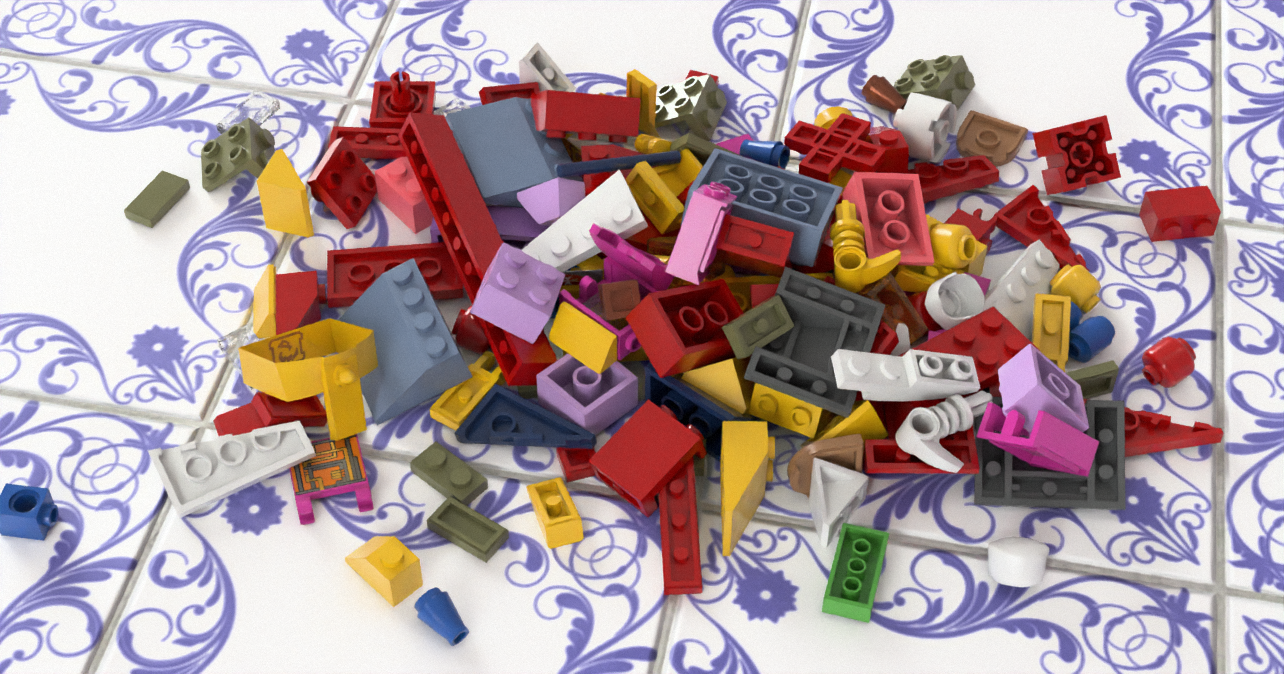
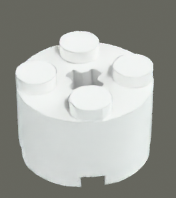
M910 93L904 109L897 110L893 121L894 127L900 130L909 146V157L935 163L943 160L951 144L945 142L948 132L954 134L956 127L957 110L955 104L935 97Z

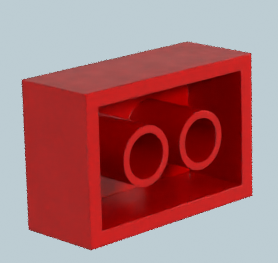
M718 279L703 282L699 285L693 284L649 293L626 316V319L658 376L663 378L737 358L722 327L744 313L725 280Z

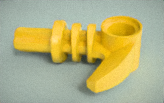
M842 200V203L837 204L835 207L836 222L830 228V238L833 241L835 285L856 293L861 291L865 285L873 283L888 274L901 260V252L897 249L873 259L867 258L864 249L865 228L857 220L856 206L854 203H849L848 200Z

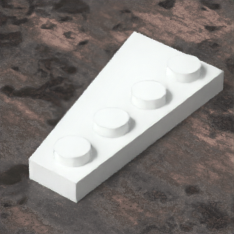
M619 169L525 246L522 251L545 264L553 266L558 271L564 272L602 252L594 243L589 233L593 223L615 232L623 239L647 228L648 224Z
M1040 239L1028 246L986 294L983 310L985 311L994 306L1030 341L1032 340L1034 296L1036 293L1049 294L1052 287L1050 281L1057 274L1060 266L1052 252L1044 246Z
M300 420L254 429L250 433L233 436L228 434L218 436V439L199 443L195 441L179 444V447L164 450L161 448L147 450L179 519L316 456Z

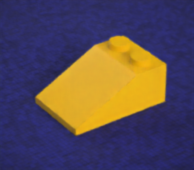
M722 421L720 458L722 556L731 555L765 497L766 482L773 481V460L768 459L775 458V437H768L767 422Z

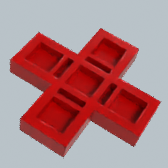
M844 113L840 114L829 129L799 120L784 137L785 146H788L790 150L806 155L799 163L798 174L829 183L842 167L856 172L875 173L885 161L887 151L886 148L863 141L870 133L871 122Z

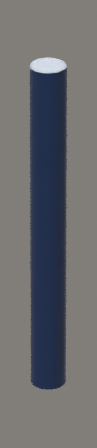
M679 151L565 163L558 164L556 171L558 177L563 178L613 172L619 169L620 171L633 169L637 163L645 160L651 167L679 164L681 162V155Z

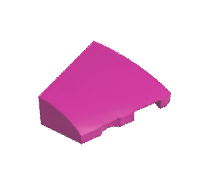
M593 223L589 233L594 243L606 256L618 262L656 290L663 291L668 289L675 276L665 273L667 264L654 255L634 248L615 232Z

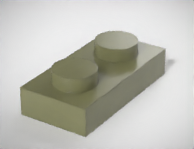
M778 294L723 326L722 329L739 360L751 355L755 347L762 348L795 326Z
M436 441L410 462L411 472L444 497L448 498L451 496L466 506L488 489L487 478Z

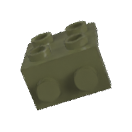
M942 55L936 59L925 61L917 59L911 62L900 79L894 83V88L904 99H908L911 92L952 102L951 104H955L958 111L976 84L963 55L950 57L949 55Z
M710 74L700 77L693 76L676 84L663 85L656 94L655 128L685 120L694 135L710 141L727 103L723 91L718 88Z
M248 117L239 124L231 126L228 131L219 137L206 142L201 149L202 188L210 192L245 169L258 179L275 153V139L271 132L267 129H262Z

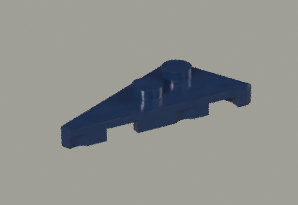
M497 384L493 386L454 432L458 442L468 444L592 449L597 443L595 434Z

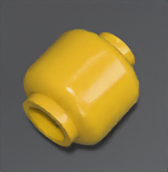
M945 223L937 224L929 232L934 263L937 265L960 269L964 268L974 259L977 251V241L966 226Z
M1068 264L1050 281V284L1053 286L1050 291L1051 295L1071 296V302L1076 304L1086 314L1101 300L1097 296L1101 289V283L1082 265L1071 267Z

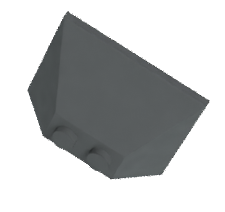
M785 267L775 295L779 294L795 327L762 348L755 347L744 378L848 418L857 391L837 388L831 356L837 349L870 353L885 305Z
M993 397V403L1002 408V397ZM1087 400L1085 403L1089 428L1083 433L1099 441L1088 477L1030 466L1029 463L989 443V440L977 438L976 436L984 414L975 417V443L980 470L979 474L974 476V505L1125 510L1124 401Z

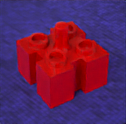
M1107 115L1032 133L1038 158L1046 157L1048 169L1041 170L1047 195L1063 193L1087 187V185L1121 178L1116 153L1108 154L1106 141L1112 140Z

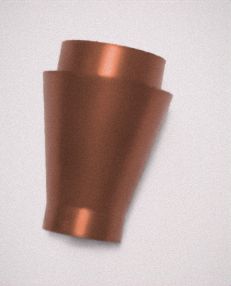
M873 75L862 89V95L866 97V102L893 114H896L898 109L903 110L907 103V100L899 94L884 76Z

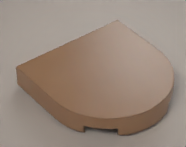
M970 110L957 132L956 148L962 157L984 155L995 167L1002 166L1011 162L1016 157L1027 138L1028 129Z
M854 434L824 439L800 449L791 458L787 467V476L792 489L795 492L807 495L809 499L814 457L862 473L864 442L861 435Z

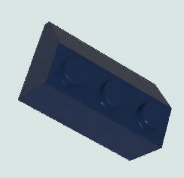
M648 363L645 366V402L649 399L658 407L665 405L677 416V421L684 426L691 424L697 428L704 439H707V454L719 462L721 458L722 421H756V418L751 414H741L681 379L684 373L660 378L652 363Z

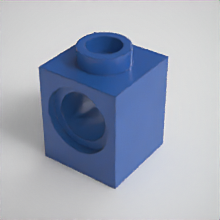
M6 483L0 495V534L2 536L44 541L50 527H53L58 519V506L54 504L49 488Z

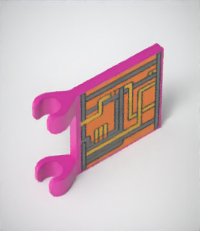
M357 434L339 441L330 440V438L311 441L310 443L316 456L289 468L300 525L315 522L311 500L355 491L359 512L374 509Z

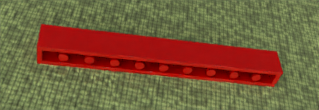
M410 112L398 134V138L473 305L485 273L503 241L445 116ZM478 317L508 386H537L536 375L558 361L544 332V328L534 344H531Z

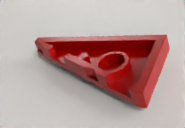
M1030 186L994 214V216L998 217L996 227L1028 247L1040 239L1060 264L1059 268L1062 269L1069 264L1071 267L1082 265L1087 269L1086 262L1081 254L1076 255L1070 247L1071 239L1061 223L1054 218L1051 208L1049 206L1044 207L1038 198L1039 190L1036 186Z
M1124 407L1125 457L1220 443L1224 434L1221 428L1212 427L1206 423L1195 421L1193 427L1171 423V416L1143 410L1134 411Z

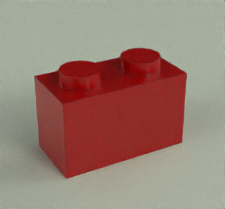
M1208 185L1146 191L1139 216L1151 242L1213 236L1221 211Z

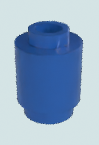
M1104 316L1087 318L1069 332L1068 356L1081 363L1090 361L1112 343V339L1115 336L1113 324Z

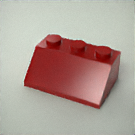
M545 90L531 94V106L536 130L547 132V138L566 139V133L578 134L577 140L597 141V136L609 137V143L627 144L628 138L638 137L641 98Z

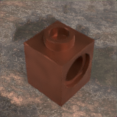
M638 280L598 285L602 318L604 320L626 318L641 302Z

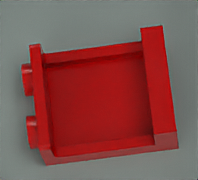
M726 214L716 249L724 263L781 278L785 267L792 269L793 264L790 262L789 253L795 234L794 232Z
M649 399L589 460L597 479L648 518L658 508L654 496L694 454L700 459L707 455L702 442L704 437L697 428L691 424L684 426L677 421V416L667 406L662 405L658 407Z

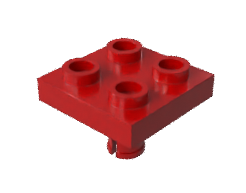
M399 71L390 76V81H375L369 119L370 128L402 129L410 112L434 114L436 81H410V75L402 71L403 81H400Z
M343 137L333 141L307 181V184L311 187L313 198L318 202H324L346 229L356 227L377 193L375 175Z

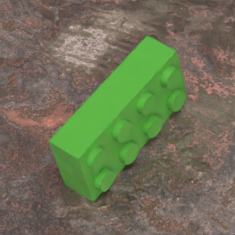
M843 523L823 598L822 612L866 623L870 622L890 533Z

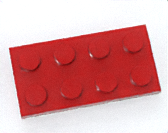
M445 242L327 250L328 308L352 306L384 272L414 258L435 300L464 298L463 283Z
M993 306L912 349L973 357L980 384V389L977 391L979 392L999 381L998 369L1030 343L1036 349L1038 348ZM906 352L900 354L899 356L903 357ZM973 392V393H969V394H964V395H960V396H962L963 398H966V397L971 396V395H973V394H975V393H977V392ZM947 398L909 402L915 408H929L936 406L938 403L945 402Z

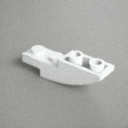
M837 349L831 356L837 388L862 391L863 400L922 401L947 398L955 394H969L980 389L973 357L914 349H909L903 357Z

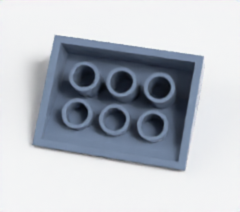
M514 97L448 113L446 116V121L453 132L458 147L486 204L524 208L517 200L518 192L557 178V165L572 163L561 139L547 138V132L536 130L531 98ZM579 176L563 177L565 179L581 181Z
M715 148L688 190L681 225L693 192L704 184L710 186L711 182H717L731 188L730 194L737 196V199L731 203L734 206L730 215L794 232L795 236L789 253L790 262L798 266L806 265L813 267L843 188Z
M414 258L384 272L338 319V321L374 330L378 367L360 378L362 393L377 426L473 377Z

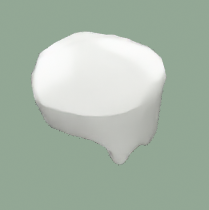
M957 272L935 281L929 287L925 300L928 313L944 330H949L983 312L985 304L984 293L977 281L967 274H957Z
M1012 536L992 541L988 544V576L992 575L996 582L1008 586L1029 587L1038 585L1042 582L1045 575L1049 547L1043 542L1024 537Z

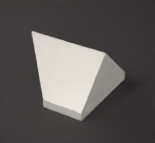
M538 42L534 43L519 60L520 83L538 82L540 92L545 90L573 92L576 87Z
M814 457L809 506L820 545L827 548L841 531L843 523H847L864 502L869 477L860 472Z

